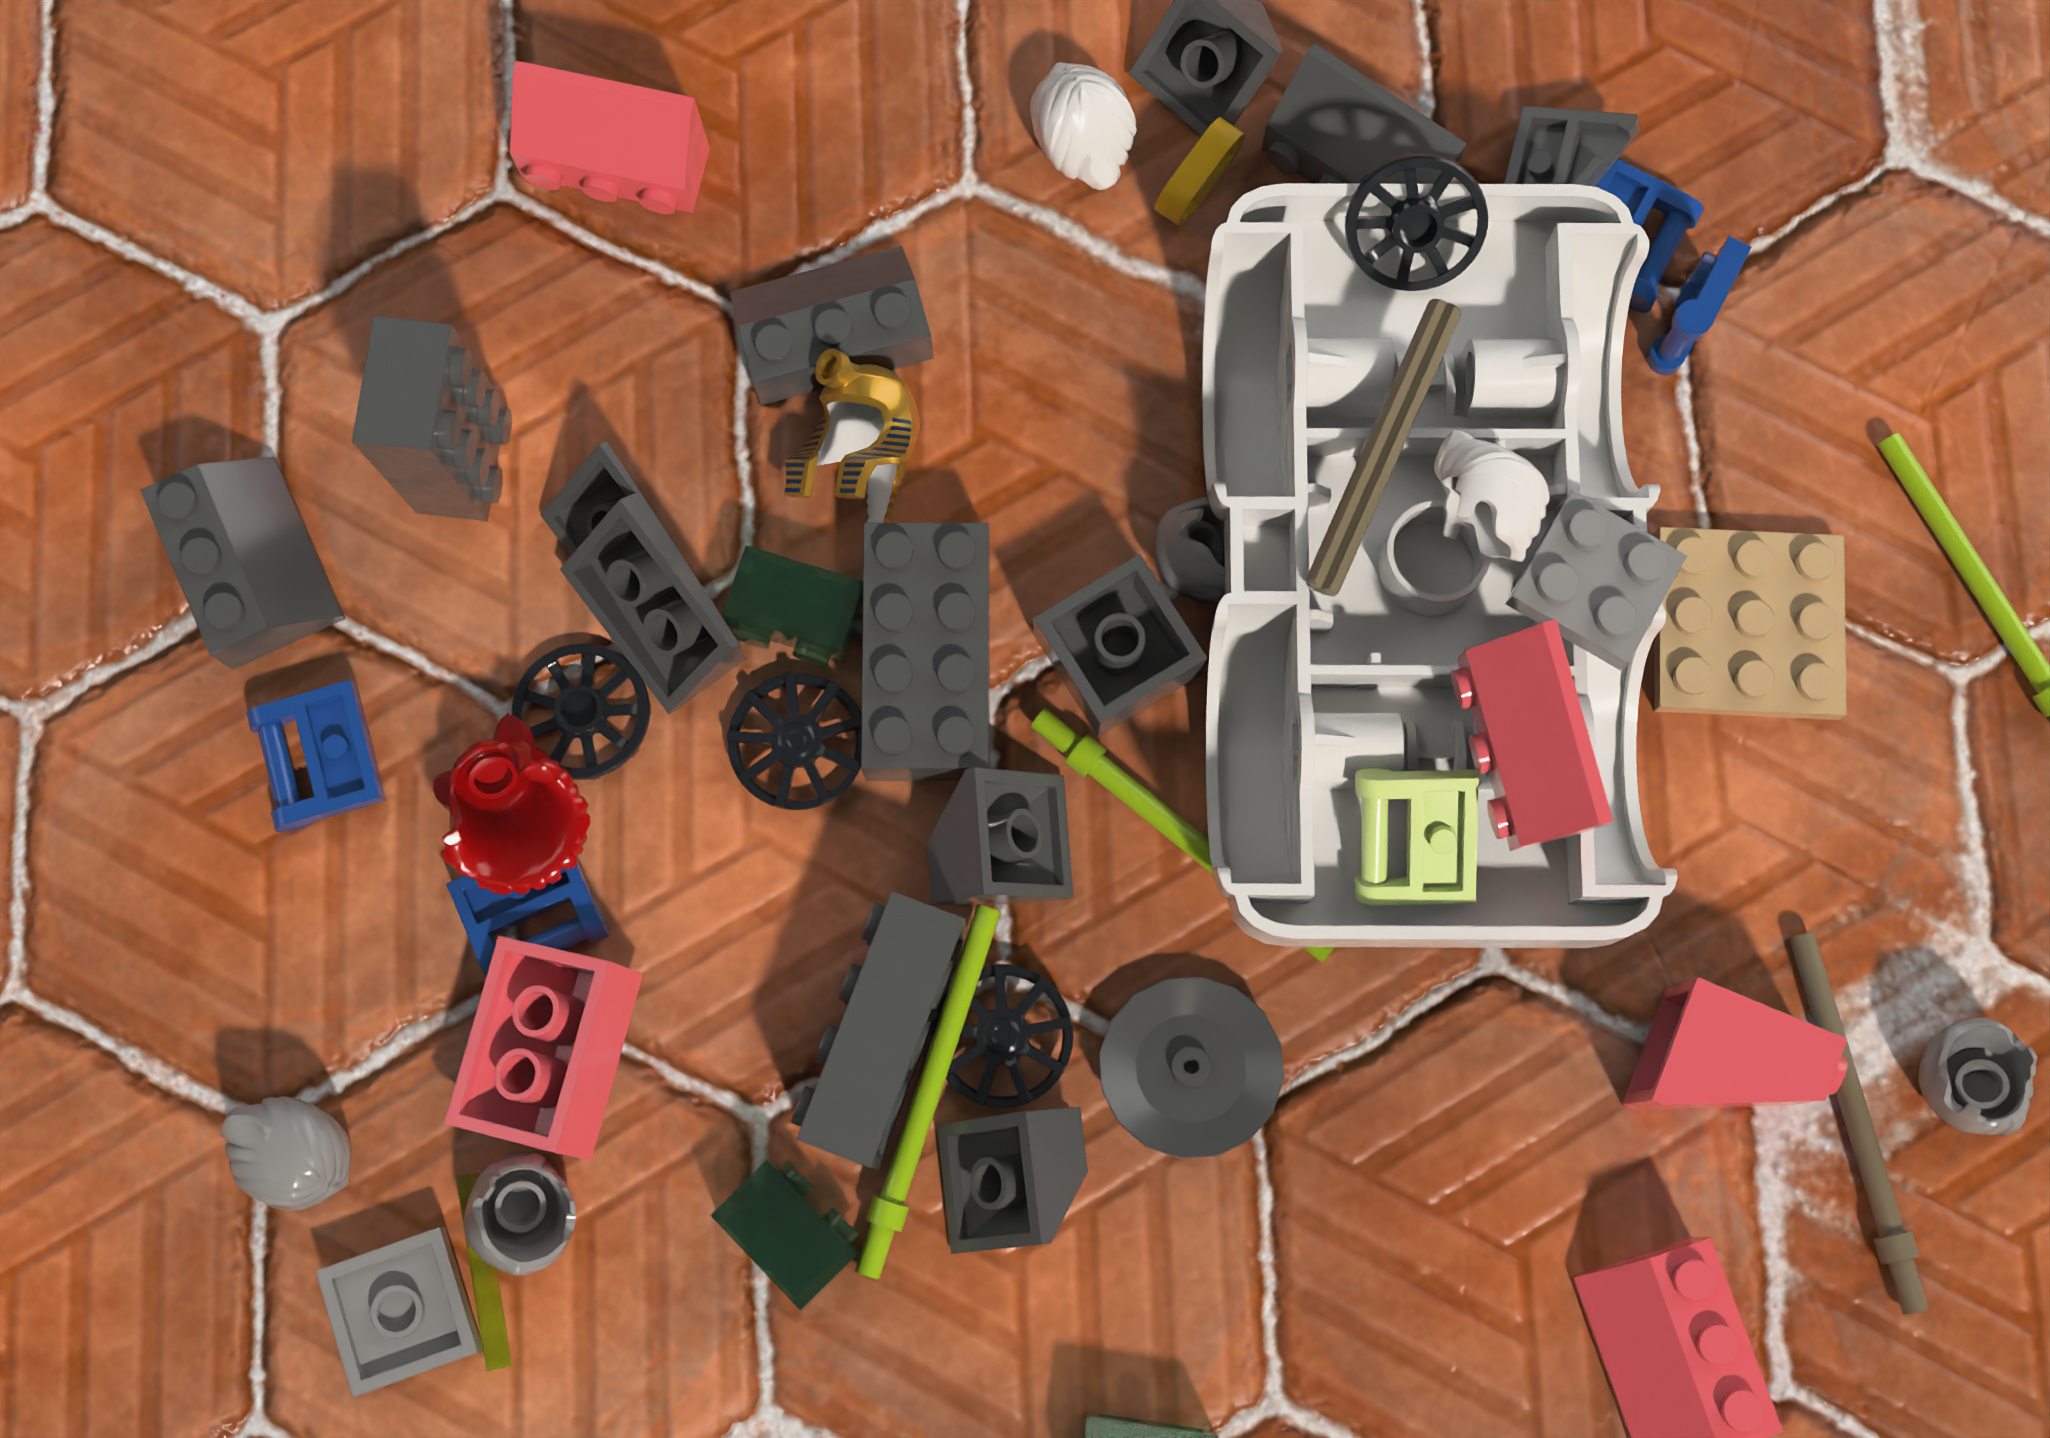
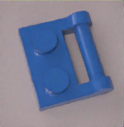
M1617 159L1595 187L1616 195L1629 208L1633 223L1642 226L1651 208L1662 212L1666 218L1639 270L1629 303L1630 309L1647 313L1651 311L1659 295L1656 287L1686 230L1697 225L1704 207L1694 197Z
M1729 236L1716 255L1708 251L1704 252L1693 273H1689L1672 304L1673 307L1678 308L1671 321L1672 328L1667 335L1657 338L1648 349L1646 358L1651 370L1657 374L1670 375L1679 369L1695 340L1702 338L1712 326L1752 246Z
M346 680L263 704L246 712L251 732L258 733L276 805V809L271 812L276 832L301 829L315 821L386 801L357 684L353 681ZM293 721H296L314 797L302 801L300 800L283 727Z
M578 860L573 869L561 870L562 879L553 884L548 883L545 888L539 891L531 888L527 894L522 895L513 891L508 895L494 894L489 889H480L475 879H468L466 876L446 884L485 977H487L496 945L494 935L569 901H572L578 917L531 937L524 942L565 950L587 939L593 944L610 936L606 921L595 902Z

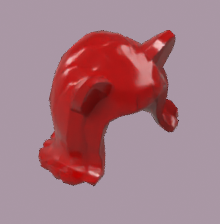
M507 713L497 724L493 739H482L472 744L457 758L452 770L438 774L433 780V792L436 799L450 812V831L442 836L445 848L441 851L442 857L446 864L455 868L457 873L465 875L468 879H475L480 889H489L494 894L508 895L512 891L520 895L527 894L531 888L539 891L545 888L548 883L553 884L562 879V869H573L576 866L577 855H580L584 850L582 845L587 840L586 831L590 827V815L586 813L588 803L583 796H580L578 786L573 783V778L565 768H560L557 761L549 759L545 751L535 746L530 728L519 718Z

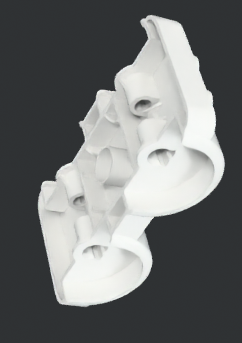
M1282 183L1261 186L1238 199L1230 209L1227 222L1221 224L1214 233L1208 263L1203 336V448L1206 489L1213 513L1217 518L1224 520L1225 595L1219 601L1214 616L1208 663L1206 705L1207 824L1212 875L1217 890L1224 898L1228 899L1233 921L1248 936L1265 944L1286 947L1591 948L1613 944L1647 928L1659 914L1663 897L1672 892L1678 879L1676 869L1659 868L1651 855L1642 823L1637 784L1636 735L1641 681L1651 644L1666 621V611L1663 604L1661 603L1630 662L1621 671L1561 637L1613 818V822L1593 830L1513 851L1509 850L1506 838H1496L1487 810V800L1495 798L1488 772L1478 773L1469 745V735L1477 734L1470 708L1461 709L1459 707L1451 679V671L1459 669L1457 658L1465 650L1539 624L1505 603L1562 502L1571 490L1576 491L1647 532L1646 513L1657 501L1660 485L1645 484L1640 489L1635 485L1625 451L1621 410L1624 334L1633 287L1639 270L1649 252V239L1646 232L1640 225L1633 223L1629 208L1616 195L1598 187L1578 184H1479L1486 199L1489 218L1486 238L1475 260L1460 275L1441 286L1422 291H1401L1383 286L1368 277L1355 263L1349 251L1345 235V216L1350 200L1360 184ZM1380 184L1397 199H1406V184ZM1417 184L1419 195L1421 197L1426 196L1433 184ZM1448 184L1438 199L1437 204L1438 206H1443L1471 196V194L1463 184ZM1369 193L1363 202L1358 216L1391 215V209L1373 194ZM1472 209L1447 217L1444 220V225L1475 235L1477 210ZM1358 229L1357 239L1362 253L1364 254L1388 236L1390 231L1388 229ZM1442 237L1436 245L1448 270L1454 267L1469 250L1465 245ZM1398 245L1394 246L1377 259L1372 266L1381 273L1396 279L1403 249ZM1426 252L1414 253L1408 281H1420L1438 276ZM1432 299H1441L1451 303L1460 309L1461 316L1339 594L1333 597L1316 592L1306 585L1308 572L1425 308ZM1453 430L1464 431L1474 439L1497 444L1522 456L1544 477L1549 491L1546 516L1540 521V533L1532 538L1530 547L1526 549L1525 560L1522 562L1481 554L1475 527L1469 523H1464L1460 527L1456 539H1450L1442 535L1447 515L1443 506L1448 488L1436 477L1434 462L1443 441ZM1365 768H1384L1391 771H1476L1479 777L1476 903L1374 906L1361 904L1354 899L1355 877L1361 875L1362 797L1355 794V774L1357 771ZM1388 799L1387 875L1391 877H1406L1408 799Z

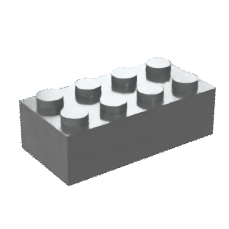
M373 315L352 436L353 444L415 513L488 521L491 503H498L501 497L503 474L501 467H497L500 445H507L510 440L512 430L511 410L506 409V405L499 396L498 391L493 387L485 375V371L481 369L471 354V350L467 348L452 324Z
M864 523L861 769L866 781H960L966 769L973 767L990 768L989 523Z
M891 891L886 906L875 903L863 933V939L867 940V945L870 946L863 966L852 963L840 992L839 1000L844 1001V1005L847 1006L839 1028L828 1025L816 1054L815 1061L824 1066L816 1089L805 1086L794 1110L791 1123L801 1127L796 1140L869 1168L879 1170L931 1033L932 1021L935 1020L938 1006L945 996L968 933L965 918Z

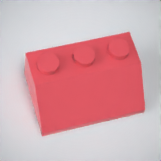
M521 61L515 62L512 81L510 154L521 176L528 183L546 190H557L560 185L580 189L587 196L603 202H615L617 197L640 202L644 208L660 214H673L675 210L693 213L710 150L694 97Z
M1557 620L1543 622L1465 650L1457 658L1459 669L1451 671V679L1459 707L1461 709L1470 708L1477 734L1469 735V745L1478 773L1488 772L1495 798L1487 800V810L1496 838H1506L1509 850L1513 851L1584 833L1613 822Z
M498 936L444 1124L553 1153L592 1160L643 973L611 961Z
M1690 1236L1571 1277L1629 1438H1767L1783 1432L1711 1237Z

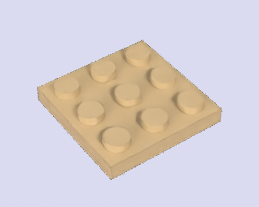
M1660 527L1654 533V537L1687 555L1662 601L1666 611V621L1663 628L1654 638L1655 712L1840 720L1847 715L1844 535Z

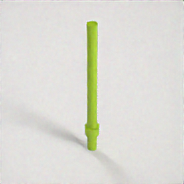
M1898 432L1877 445L2033 686L2037 693L2032 697L2043 716L2045 718L2049 717L2050 665L1901 434Z
M1044 708L1030 727L1067 756L1065 764L1083 778L1089 774L1212 874L1209 839L1104 755L1107 749L1089 734L1082 738L1047 708ZM1335 947L1302 948L1322 963Z
M980 904L976 906L881 1194H873L865 1218L871 1224L855 1272L873 1279L880 1278L895 1231L902 1232L910 1208L909 1205L905 1204V1200L1001 911Z

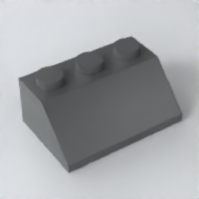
M1313 43L1266 125L1261 150L1267 153L1268 159L1279 170L1291 175L1297 173L1311 183L1360 184V180L1366 174L1369 175L1381 165L1402 157L1404 153L1413 152V154L1436 155L1449 160L1452 158L1459 162L1467 143ZM1416 168L1417 184H1434L1442 171L1432 168ZM1404 170L1387 177L1379 184H1406Z
M902 246L729 292L743 349L760 405L824 389L825 385L820 384L816 379L815 368L821 354L828 349H836L846 353L850 362L854 364L878 365L889 370L934 359L931 332L913 272Z
M275 457L197 464L140 489L208 653L232 670L346 619Z

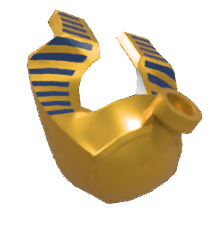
M828 349L821 354L815 368L816 379L820 384L825 385L819 396L825 413L806 444L795 455L785 459L787 478L784 495L792 498H811L816 467L818 465L840 462L834 496L845 499H864L865 492H867L869 496L866 500L869 505L867 508L869 515L867 523H890V518L893 516L892 509L895 507V499L898 496V488L902 484L906 466L910 461L920 430V417L916 402L912 396L911 388L894 372L878 365L854 364L850 362L846 353L836 349Z

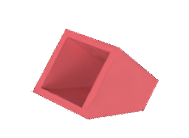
M1696 977L1665 988L1622 1105L1632 1110L1787 1106L1826 1101L1827 1095L1835 1094L1845 1077L1848 1060L1842 1057L1847 1038Z

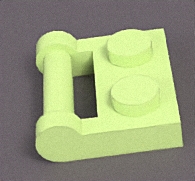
M1365 768L1357 771L1355 774V794L1362 797L1361 875L1355 877L1354 899L1361 904L1374 906L1476 903L1479 777L1476 771H1391L1384 768ZM1388 799H1408L1406 877H1391L1387 875Z

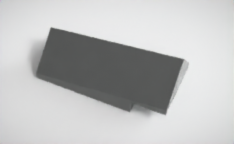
M606 441L598 444L541 513V517L571 555L560 568V571L627 660L637 670L667 713L670 714L746 660V656L734 634L609 443Z

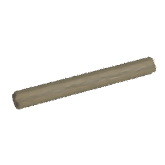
M1432 299L1425 308L1308 572L1306 585L1316 592L1333 597L1339 594L1461 316L1460 309L1451 303L1441 299Z

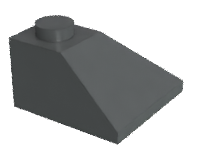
M1174 0L1130 70L1129 75L1202 136L1208 127L1219 117L1233 126L1236 124L1283 53V49L1263 4L1258 0Z
M979 767L966 769L927 841L931 905L976 907L977 904L991 906L1074 898L1064 775Z
M1080 1107L1024 1111L937 1125L951 1254L1050 1244L1088 1173Z

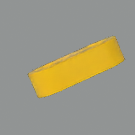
M1217 118L1204 132L1163 188L1156 201L1154 210L1178 227L1183 226L1239 152L1246 135L1223 118Z

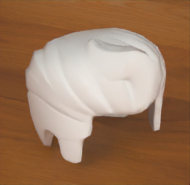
M1056 63L1045 79L1039 83L1031 98L1030 113L1035 137L1047 159L1059 172H1062L1071 179L1078 178L1093 189H1107L1117 182L1121 176L1120 165H1124L1129 157L1127 151L1131 149L1134 142L1133 137L1137 132L1135 114L1123 89L1105 72L1088 65Z
M1453 430L1443 441L1434 462L1436 477L1448 488L1443 506L1447 515L1442 535L1450 539H1456L1460 527L1464 523H1469L1475 527L1481 554L1522 562L1525 560L1526 549L1530 547L1532 538L1540 533V521L1546 516L1549 491L1544 477L1522 456L1497 444L1474 439L1464 431Z

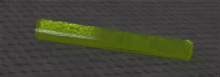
M481 1173L456 1177L463 1227L468 1198L476 1179ZM466 1240L486 1371L513 1366L497 1268L484 1262L472 1250Z

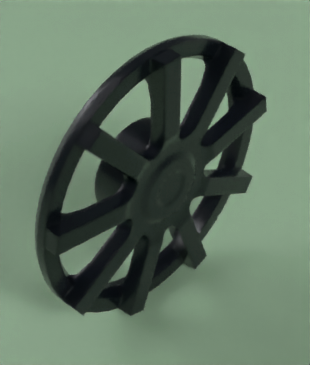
M1413 152L1404 153L1402 157L1381 165L1360 180V185L1350 200L1344 226L1351 256L1368 277L1391 289L1422 291L1441 286L1453 280L1470 266L1484 244L1489 217L1482 189L1474 177L1459 162L1452 158L1449 160L1436 155L1413 154ZM1416 168H1432L1442 171L1426 196L1421 197L1418 193ZM1404 170L1407 197L1405 200H1399L1379 183L1387 177ZM1454 177L1471 194V196L1443 206H1438L1437 204L1438 199ZM1369 193L1373 194L1391 209V215L1358 216L1363 202ZM1472 209L1477 210L1475 235L1444 225V220L1447 217ZM1358 229H1388L1390 231L1388 236L1364 254L1362 253L1357 239ZM1441 237L1469 248L1464 257L1449 270L1436 248ZM1398 245L1403 251L1395 279L1381 273L1372 265L1387 251ZM1426 252L1438 276L1426 280L1408 281L1414 253Z
M586 643L559 647L535 661L519 681L511 708V715L522 720L523 701L554 710L553 718L529 728L534 738L558 728L562 730V737L549 759L557 761L559 767L565 768L573 780L600 779L601 776L615 771L631 757H634L645 738L651 715V704L647 687L632 664L622 655L609 648ZM584 654L581 683L571 685L556 660L569 655ZM597 656L603 657L621 668L601 688L594 689L592 687ZM544 667L548 668L562 691L557 698L528 690L532 680ZM630 678L637 694L638 703L607 704L606 699ZM638 715L635 730L629 741L606 723L608 717ZM596 733L602 734L622 749L614 757L599 765L593 743V735ZM575 738H579L582 741L586 768L560 766Z
M795 671L785 672L783 675L770 678L756 686L753 690L750 689L744 695V699L732 717L729 731H727L728 753L732 768L742 785L753 796L773 807L786 810H808L825 805L847 790L860 772L862 714L850 695L832 680L830 681L814 674L796 673ZM797 685L813 686L824 690L807 715L800 713ZM786 686L789 714L787 717L781 718L761 698L776 689ZM835 697L846 708L851 719L820 727L818 719ZM752 707L772 724L773 731L771 733L741 731L743 722ZM849 731L856 732L854 758L824 746V740L828 737ZM739 743L767 744L771 747L772 751L751 767L745 769L740 755ZM819 757L848 769L840 782L830 790H827L815 766V761ZM781 762L784 764V769L777 796L762 789L753 780L773 764ZM797 768L805 769L818 796L800 800L788 799L794 772Z
M995 964L982 968L978 982L995 976L996 1007L993 1010H987L978 998L973 995L970 1008L979 1017V1023L977 1025L964 1024L960 1035L973 1037L976 1044L952 1060L946 1080L957 1092L975 1103L989 1107L1009 1108L1021 1106L1038 1099L1057 1083L1071 1057L1074 1038L1073 1024L1063 997L1047 979L1024 967ZM1007 976L1022 978L1035 984L1015 1010H1011L1007 1006ZM1045 992L1055 1005L1060 1018L1034 1024L1026 1023L1025 1015ZM947 993L945 994V996L943 997V999L941 1000V1002H940V1004H939V1006H938L935 1020L932 1021V1027H931V1030H932V1038H933V1035H934V1032H935V1029H936V1026H937V1023H938V1020H939V1017H940V1014H941V1011H942V1008H943V1005H944V1002H945ZM1062 1030V1047L1058 1060L1030 1045V1037L1036 1034ZM1022 1055H1026L1052 1070L1039 1085L1031 1090L1027 1086L1018 1063V1059ZM984 1056L987 1059V1063L978 1090L966 1084L956 1071L976 1058ZM1004 1063L1008 1066L1018 1095L1003 1097L989 1095L997 1067L1000 1064Z

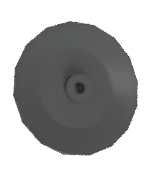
M1204 977L1165 979L1134 994L1111 1019L1099 1053L1102 1093L1118 1124L1145 1147L1179 1159L1218 1157L1250 1141L1273 1114L1284 1080L1281 1043L1264 1011L1237 988Z

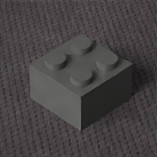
M1138 554L1033 618L1034 637L1098 737L1203 674L1207 661V656L1141 554Z

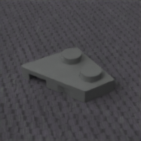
M1523 106L1504 184H1578L1595 187L1638 135L1640 128L1638 115Z

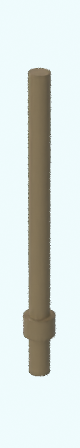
M1809 932L1789 938L1815 1026L1846 1038L1815 933ZM1847 1041L1842 1057L1847 1058L1848 1066L1842 1084L1836 1091V1095L1879 1234L1878 1237L1873 1238L1880 1263L1888 1264L1903 1315L1929 1309L1914 1261V1258L1919 1257L1920 1254L1913 1231L1905 1230Z

